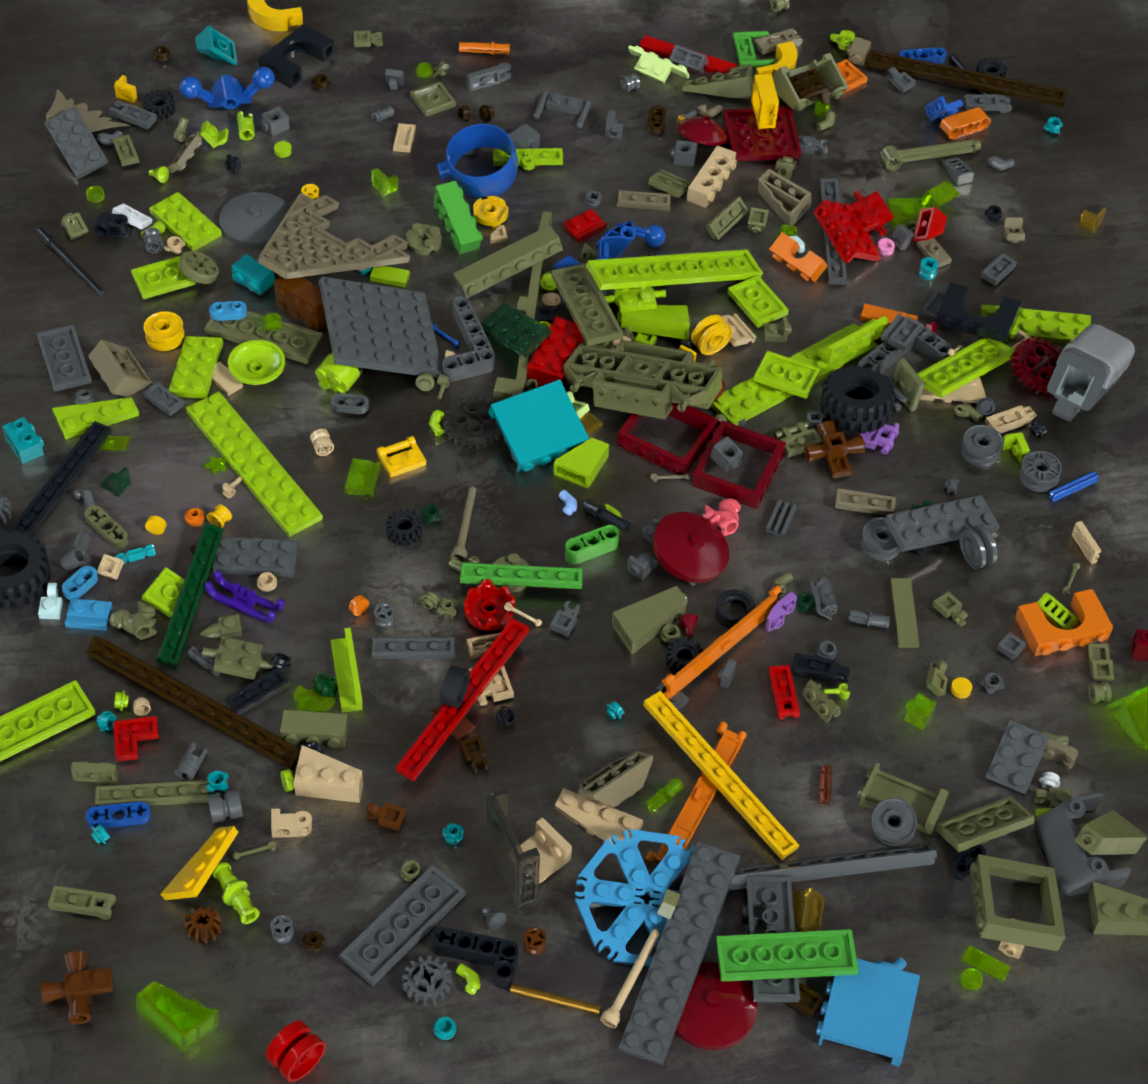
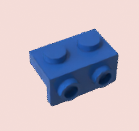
M942 95L925 105L926 114L931 121L939 118L942 121L944 118L959 112L958 108L962 107L963 103L960 99L947 104Z

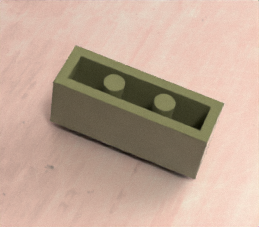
M294 710L283 711L280 735L286 741L294 745H306L316 742L331 748L346 746L348 732L347 714Z

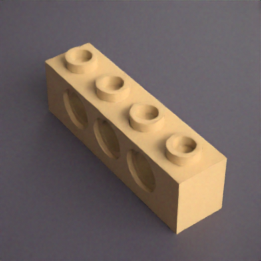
M720 146L714 149L688 187V202L704 208L710 202H713L716 192L721 190L724 180H728L730 171L736 168V152Z

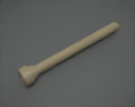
M474 486L469 487L457 546L452 549L450 559L453 557L461 562L466 561L467 558L465 543L476 495V488Z

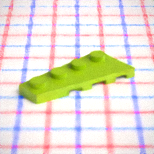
M132 397L52 408L54 417L65 440L84 434L94 421L109 426L139 416V411Z

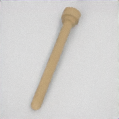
M653 929L612 1007L603 1012L600 1021L604 1025L613 1029L617 1027L620 1021L619 1011L660 936L659 930Z

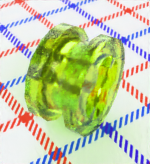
M819 100L815 104L814 112L816 115L824 117V113L830 111L831 105L830 103L823 105L821 100Z

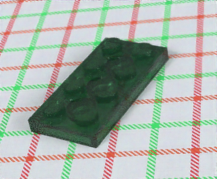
M505 302L481 323L486 335L524 358L552 333L547 326Z

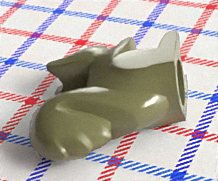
M138 601V612L131 614L128 610L119 609L110 615L109 623L113 627L118 629L123 627L126 632L135 635L140 640L157 634V631L151 628L156 622V619L152 618L155 616V608L151 605Z

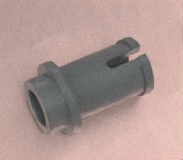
M387 106L384 109L375 110L372 113V119L375 123H382L384 119L394 116L395 113L392 107Z

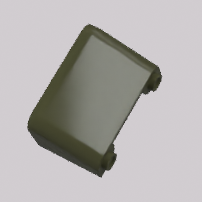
M831 53L824 54L820 61L814 60L809 65L789 70L787 66L780 67L772 75L777 96L793 110L797 109V111L821 102L817 95L799 99L789 80L792 76L815 68L819 75L822 76L825 84L830 88L831 96L829 98H841L844 95L843 92L849 87Z

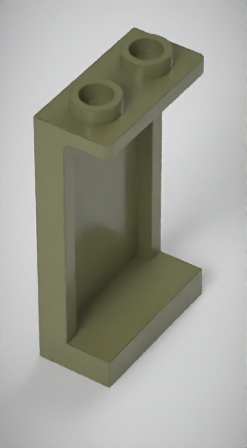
M876 762L874 768H869L866 774V785L862 784L857 794L860 797L858 806L873 812L874 808L886 799L898 798L904 800L913 807L917 814L916 830L931 836L945 806L949 791L941 788L939 794L933 793L880 771V764Z

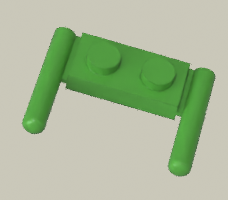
M768 31L733 32L739 66L752 64V67H762L776 64L775 59L756 60L751 38L768 36Z

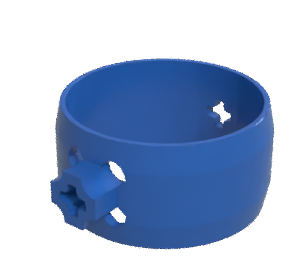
M476 124L460 130L451 138L447 146L446 161L437 163L441 181L448 179L451 182L456 181L458 187L462 188L464 196L472 199L482 198L483 200L487 199V196L497 197L512 186L517 176L518 157L510 136L504 130L490 124ZM477 148H496L510 156L508 162L500 170L487 176H468L454 168L457 161L465 153Z

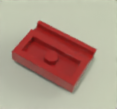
M589 209L563 222V229L572 238H576L579 243L607 229V223L603 222L602 218L592 209Z

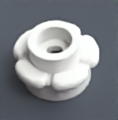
M1044 772L1042 777L1039 778V782L1046 790L1058 788L1060 777L1053 772Z

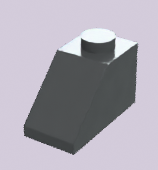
M526 123L508 134L515 149L540 147V133Z

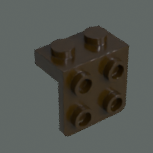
M815 68L789 78L799 99L817 95L823 105L830 103V88L825 84L822 76L819 75Z

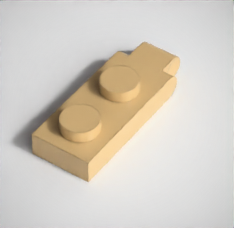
M1020 405L986 417L985 424L996 429L1001 434L1031 423L1037 414L1031 406L1023 407Z

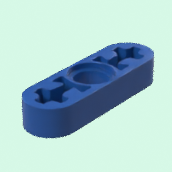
M940 47L910 49L901 51L899 56L941 64L945 62L947 52Z
M145 802L94 806L87 810L85 816L90 828L96 827L99 824L103 828L145 824L151 818V811L149 805ZM143 810L142 815L138 816L139 811ZM121 811L124 813L121 819H114L112 817L115 812ZM95 815H99L98 820H94Z

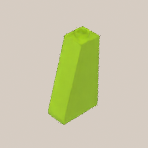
M657 305L656 309L617 312V322L620 323L622 329L628 327L632 332L689 340L690 322L687 305Z

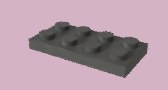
M75 106L44 122L77 179L109 163Z
M74 324L36 333L54 392L92 383Z
M221 537L214 557L213 573L219 570L222 574L260 576L264 572H270L277 577H294L299 546L298 540Z

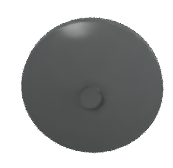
M250 192L241 194L228 201L222 208L219 218L220 227L225 237L237 245L251 248L265 247L290 208L284 200L270 193Z

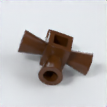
M825 421L817 427V432L823 439L822 445H804V456L807 463L824 457L832 478L851 476L852 469L846 455L847 453H865V442L862 435L846 440L843 432L836 433L834 422Z
M72 951L64 956L69 972L64 973V982L41 981L43 1004L66 997L70 1007L68 1022L77 1025L85 1024L92 1019L88 1004H92V995L113 992L111 967L85 970L88 955L83 951Z

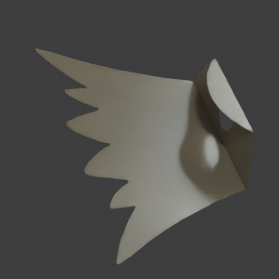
M59 89L56 91V97L50 110L46 113L48 121L75 106L90 132L130 126L125 123L110 122L109 120L112 118H99L102 111H87L86 103L74 105L72 98L66 101Z

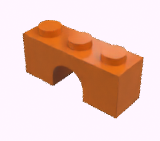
M782 232L769 248L773 254L772 258L779 263L781 261L786 263L785 266L792 272L798 271L800 273L799 276L805 281L811 280L815 283L828 265L822 258L810 250L803 258H795V254L800 246L795 240Z

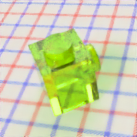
M918 693L914 699H909L905 707L908 710L905 721L924 731L933 717L937 702Z

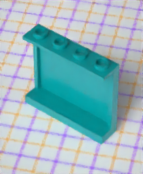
M561 380L491 404L488 411L491 419H496L518 464L517 472L522 470L524 472L529 471L538 464L545 465L552 459L561 457L589 440Z

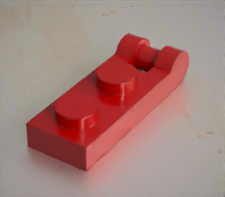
M790 666L769 667L768 674L778 720L789 716L799 718L800 710ZM784 705H790L791 708L784 709Z

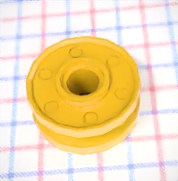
M169 311L154 313L144 322L145 340L148 346L154 350H173L184 341L183 321L176 313Z
M717 314L704 318L694 328L691 334V341L702 354L712 355L726 346L732 337L733 330L722 316Z

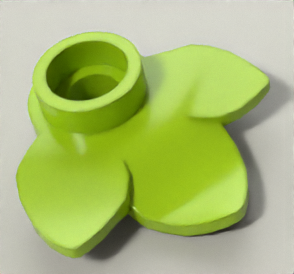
M843 30L840 34H830V39L837 42L839 49L847 50L848 46L853 44L855 33L850 30Z

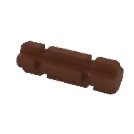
M822 765L820 769L819 803L828 805L831 801L832 766Z

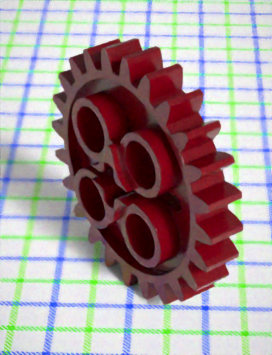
M1029 337L1026 341L1023 340L1016 346L1015 351L1011 354L1013 358L1010 362L1014 363L1011 369L1016 370L1013 376H1019L1017 382H1024L1023 388L1029 386V392L1035 389L1036 394L1041 391L1045 395L1048 392V383L1062 351L1056 349L1057 344L1052 346L1051 340L1045 343L1044 337L1040 341L1037 337L1033 340ZM1046 355H1047L1049 358H1048V359L1046 360V362L1039 368V370L1035 373V375L1032 376L1031 374L1033 373V371L1039 366V364L1041 363V361H1042V360L1046 357Z

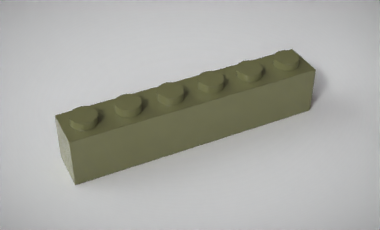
M548 225L453 273L458 288L465 297L469 298L562 251L563 248L559 236Z

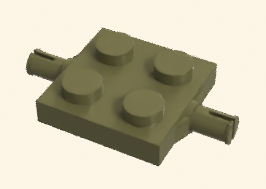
M222 636L220 645L216 650L203 648L202 656L214 658L213 671L255 680L256 672L260 668L271 671L273 669V664L270 661L262 660L261 652L263 645Z

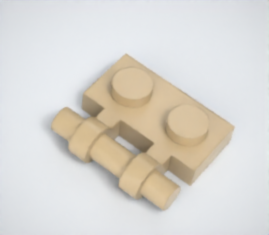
M504 666L477 699L480 706H485L488 703L486 700L487 696H492L493 702L514 697V692Z

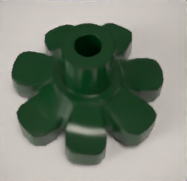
M322 672L319 676L313 678L314 689L316 692L320 691L321 696L332 698L335 695L334 691L338 689V686L334 684L336 682L334 676L327 677L326 673Z

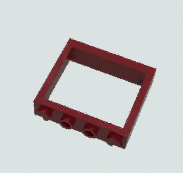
M672 403L673 409L668 416L702 431L684 458L630 434L643 417L638 414H632L618 432L617 446L637 454L640 458H645L658 466H662L673 473L684 475L705 449L707 441L713 438L712 433L715 426L718 427V419L690 406H687L684 412L682 410L680 412L677 409L679 404Z
M722 420L718 427L715 426L712 440L707 441L705 453L700 454L698 466H694L691 472L693 477L692 486L726 499H735L740 504L758 509L785 455L787 443ZM722 436H728L731 440L772 454L755 490L703 473L711 459L710 455L713 446L720 442Z

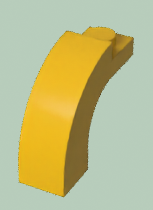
M247 0L249 16L259 27L280 32L288 31V26L303 24L301 7L278 10L269 7L265 0Z
M790 41L777 44L775 58L778 63L757 68L756 75H773L780 67L787 66L789 70L796 69L798 53L794 43Z

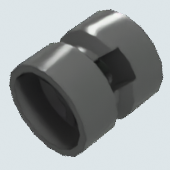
M238 789L226 791L224 796L220 793L207 795L212 823L225 821L226 817H229L231 820L243 817Z

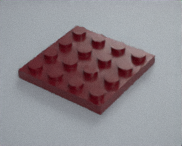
M778 107L776 127L758 129L753 108L723 110L730 150L736 152L735 160L737 162L778 160L783 158V156L801 159L802 152L791 107Z

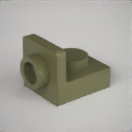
M79 212L75 214L69 213L61 221V227L66 229L71 240L83 236L89 231Z
M783 316L782 323H764V341L787 342V336L791 334V323H788L787 316Z

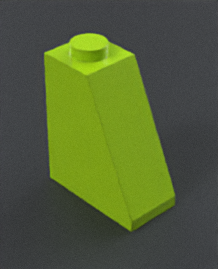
M590 438L554 461L553 475L589 489L609 456V444Z

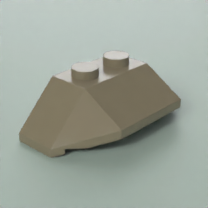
M636 751L631 756L609 763L579 784V794L609 807L620 805L622 801L633 796L638 790L643 788L653 761V755Z

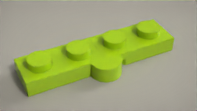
M562 148L516 149L518 166H522L525 170H532L535 166L563 165ZM493 149V166H504L510 156L502 150Z

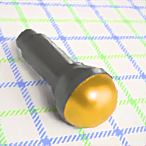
M695 109L686 114H679L677 123L683 119L696 116L698 111Z

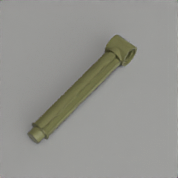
M971 138L965 141L904 150L896 149L895 146H887L883 148L880 156L888 170H895L904 162L965 153L974 154L975 151L981 150V142Z

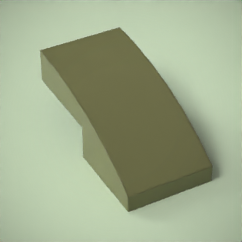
M1088 644L1086 646L1087 657L1093 681H1114L1113 660H1110L1109 645Z

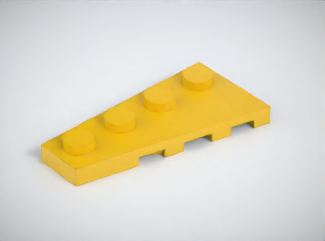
M234 826L216 829L161 892L160 895L163 899L173 900L197 897L235 839L238 830Z

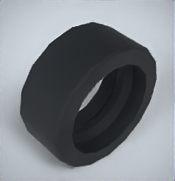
M727 590L717 599L715 612L717 620L727 628H732L755 609V603L753 598L742 590ZM733 602L739 603L747 609V613L739 616L730 615L723 609V606Z
M454 665L449 668L441 688V704L454 708L460 707L469 686L470 671L468 669Z

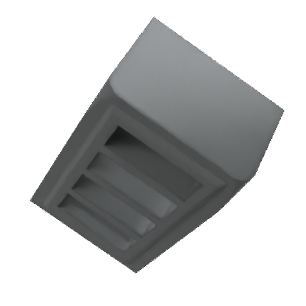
M953 157L942 160V165L956 185L973 181L974 172L961 159Z

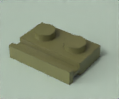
M661 169L660 172L655 173L649 178L648 184L654 186L657 190L665 191L671 194V196L679 198L687 191L691 182Z

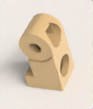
M271 809L272 838L307 836L312 831L311 814L307 811H298L295 814H280V809Z

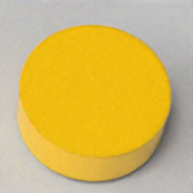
M150 516L145 524L146 530L155 535L163 534L167 526L166 521L159 516Z
M963 677L954 679L951 685V693L960 699L969 697L972 691V683Z

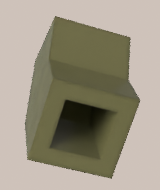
M667 889L657 914L671 919L680 894Z

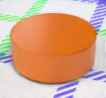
M363 595L354 597L349 604V611L355 616L362 615L369 607V600Z

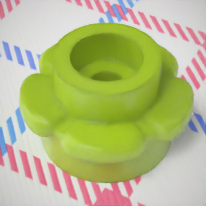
M124 690L122 692L116 691L114 698V708L120 709V711H122L123 707L127 708L129 695H125Z

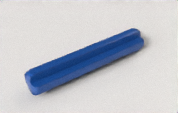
M1092 471L1049 491L1048 497L1053 502L1098 482L1099 476L1095 471Z

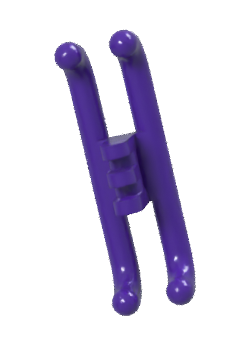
M219 570L214 572L216 582L221 587L233 592L234 599L217 592L211 582L205 583L206 592L213 599L262 622H273L276 618L275 611H281L285 605L283 599H278L274 603L255 594V591L252 589L248 591L247 587H241L239 583L233 584L227 581ZM257 603L271 611L267 615L254 609L253 606Z

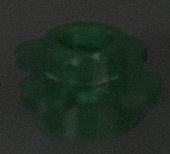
M427 504L419 511L420 515L423 516L425 524L442 519V515L438 512V507L434 504Z
M802 592L797 595L796 604L799 612L816 609V603L813 602L814 597L812 594Z

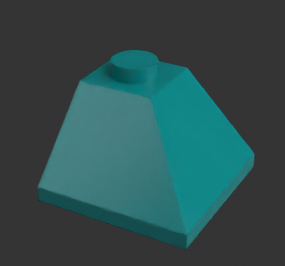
M209 25L195 38L196 47L200 53L235 66L238 64L234 41Z

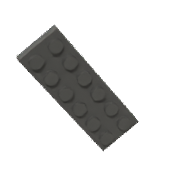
M982 495L893 513L884 518L902 552L959 540L960 533L963 530L972 529L979 524L984 525L990 533L1000 528Z
M431 865L340 954V960L374 986L465 896V890L435 866Z

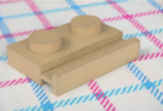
M736 313L733 316H722L733 330L729 341L733 347L748 344L750 341L754 343L756 336Z

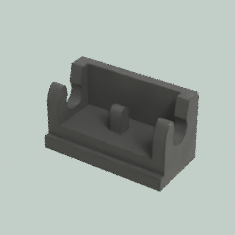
M675 45L669 58L673 63L686 66L700 73H704L703 67L709 63L706 55L679 45Z

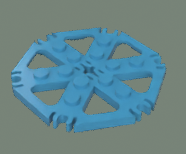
M629 829L628 832L626 830L622 832L624 840L620 841L613 834V844L608 837L577 877V879H584L576 881V885L582 886L584 891L575 892L574 896L576 898L574 901L594 948L599 942H602L598 948L599 953L603 948H609L608 960L612 959L614 954L617 953V957L613 962L634 965L639 955L628 953L625 946L643 922L649 935L653 929L659 930L660 936L654 945L655 949H657L668 920L657 914L658 908L666 890L671 887L684 868L689 865L692 858L691 855L695 850V846H692L690 850L683 849L682 846L686 841L685 839H682L676 845V841L680 839V836ZM640 841L663 843L668 847V853L651 875H649L638 850V843ZM607 854H615L627 883L597 879L594 876V870ZM645 893H648L649 897L653 898V901H649L648 904H645L644 900L640 898L644 897ZM592 903L624 907V910L607 931H600L595 924L589 907ZM649 956L643 967H650L654 956Z

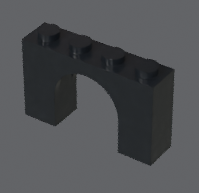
M302 24L259 58L260 67L270 68L275 75L276 81L289 88H293L302 80L301 66L286 58L295 53H306L325 62L335 54L334 40Z
M950 282L937 311V325L1008 343L1020 314L1022 301L1003 297L996 313L987 317H977L969 314L963 308L967 299L968 287Z

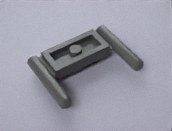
M544 91L533 118L535 120L540 118L544 106L550 110L574 115L580 114L576 127L581 129L590 109L591 101L586 100L584 102L583 99L555 93L548 94V92Z

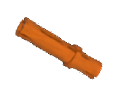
M460 42L459 53L509 55L510 44Z

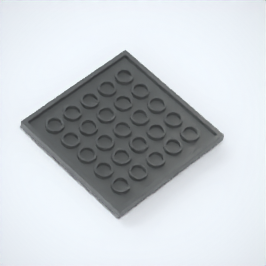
M321 276L319 286L335 364L417 376L422 373H429L433 378H438L440 374H443L424 292Z

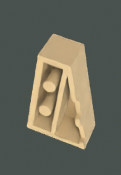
M302 745L294 778L295 795L360 803L363 789L362 770Z

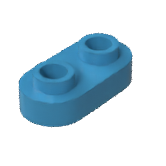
M241 301L215 302L210 305L209 313L210 317L216 321L239 320L247 315V306Z
M84 566L75 572L62 585L64 597L71 600V598L79 599L97 583V570L92 566Z

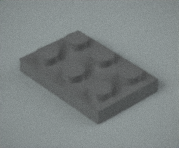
M1010 720L985 779L1025 796L1050 736Z

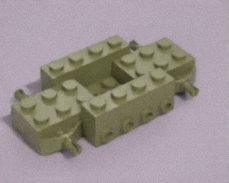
M621 340L616 348L609 347L610 342L587 346L585 342H582L564 364L566 383L572 384L570 386L571 391L574 392L575 390L577 392L580 386L593 388L594 406L657 419L667 418L673 409L672 403L679 404L677 409L680 412L681 410L684 412L688 405L709 409L722 388V368L714 366V359L711 360L710 358L706 364L692 361V352L626 340Z

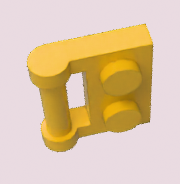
M413 436L387 447L381 446L376 448L378 457L390 478L426 465V459ZM408 447L410 448V450H407V451L401 452V453H399V454H396V455L387 457L388 454H391V453H393V452H396V451H399V450H402V449H405V448H408Z

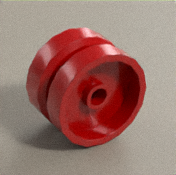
M298 1020L287 1025L277 1034L268 1046L265 1057L273 1067L279 1068L280 1074L287 1081L295 1082L307 1075L317 1065L324 1055L326 1043L318 1035L312 1034V1029L304 1021Z

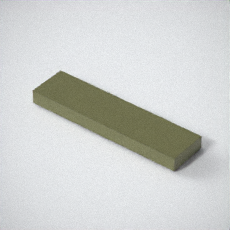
M891 578L890 587L898 648H918L919 637L911 578Z

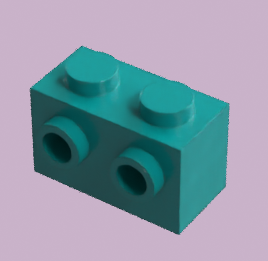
M247 254L231 266L233 280L260 296L274 284V271L267 269Z
M25 417L3 426L5 439L22 464L44 455L42 447L45 445L40 435L37 436L35 434L36 430L33 424L28 423Z

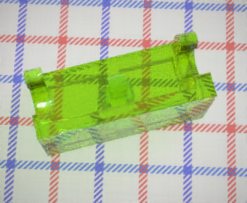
M946 180L927 191L918 202L924 208H931L929 203L939 208L943 204L957 198L960 193L949 180Z

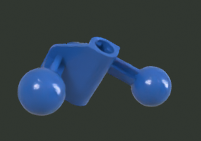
M259 67L253 73V82L247 88L231 75H223L215 82L210 92L202 88L201 82L196 77L187 76L182 79L179 88L184 97L189 99L198 97L207 102L208 107L211 109H234L241 105L250 104L252 102L251 97L259 89L270 88L274 84L275 75L270 68Z
M631 220L619 223L613 229L608 230L596 243L598 258L595 260L619 258L635 236L643 238L649 247L657 248L665 242L666 233L659 225H650L647 228L635 226Z

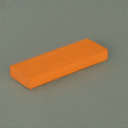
M865 303L860 321L868 322L873 318L878 320L885 316L888 318V327L899 313H902V316L905 318L908 316L916 321L918 316Z

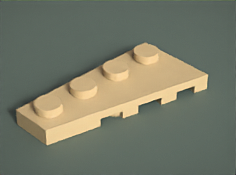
M978 377L942 398L923 388L920 400L934 401V399H941L948 403L962 401V404L971 405V403H977L986 395L981 379Z
M564 788L555 804L554 810L576 825H581L586 829V832L592 836H597L604 843L609 837L613 844V834L616 835L618 840L622 841L624 840L622 834L624 830L627 832L629 829L640 830L643 825V820L600 804Z

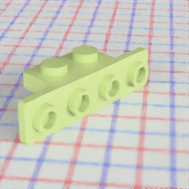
M629 45L628 47L632 55L639 57L634 68L636 72L661 83H665L670 72L687 79L690 76L687 68L680 64L677 66L669 59L658 58V55L653 52H644L639 46L633 47Z

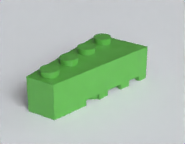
M456 181L437 185L435 187L433 206L435 210L439 209L438 216L441 220H444L447 232L451 231V240L459 254L480 249V244L483 240L482 234L476 228V220L469 212L468 202L464 201L462 188L458 187Z

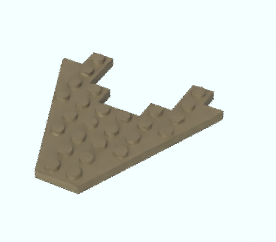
M300 193L259 255L258 263L285 279L350 270L364 271L366 268L408 263L410 255L403 252V250L407 249L408 242L395 234L374 245H370L360 238L345 243L325 231V229L329 228L330 221L322 217L338 209L339 202L327 195L313 200Z

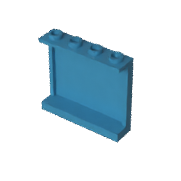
M857 958L859 970L857 975L834 976L833 982L828 981L825 994L830 996L828 1002H823L821 1015H825L823 1022L819 1021L816 1031V1035L820 1036L818 1044L822 1045L823 1039L884 1055L892 1058L891 1065L900 1067L920 975Z

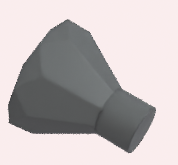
M488 907L483 909L482 915L486 917L490 931H497L505 924L506 914L504 912L492 911Z

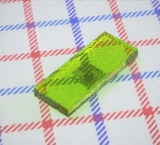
M108 436L98 450L127 451L131 438L130 436Z
M969 946L962 959V962L1002 983L1011 966L972 946Z

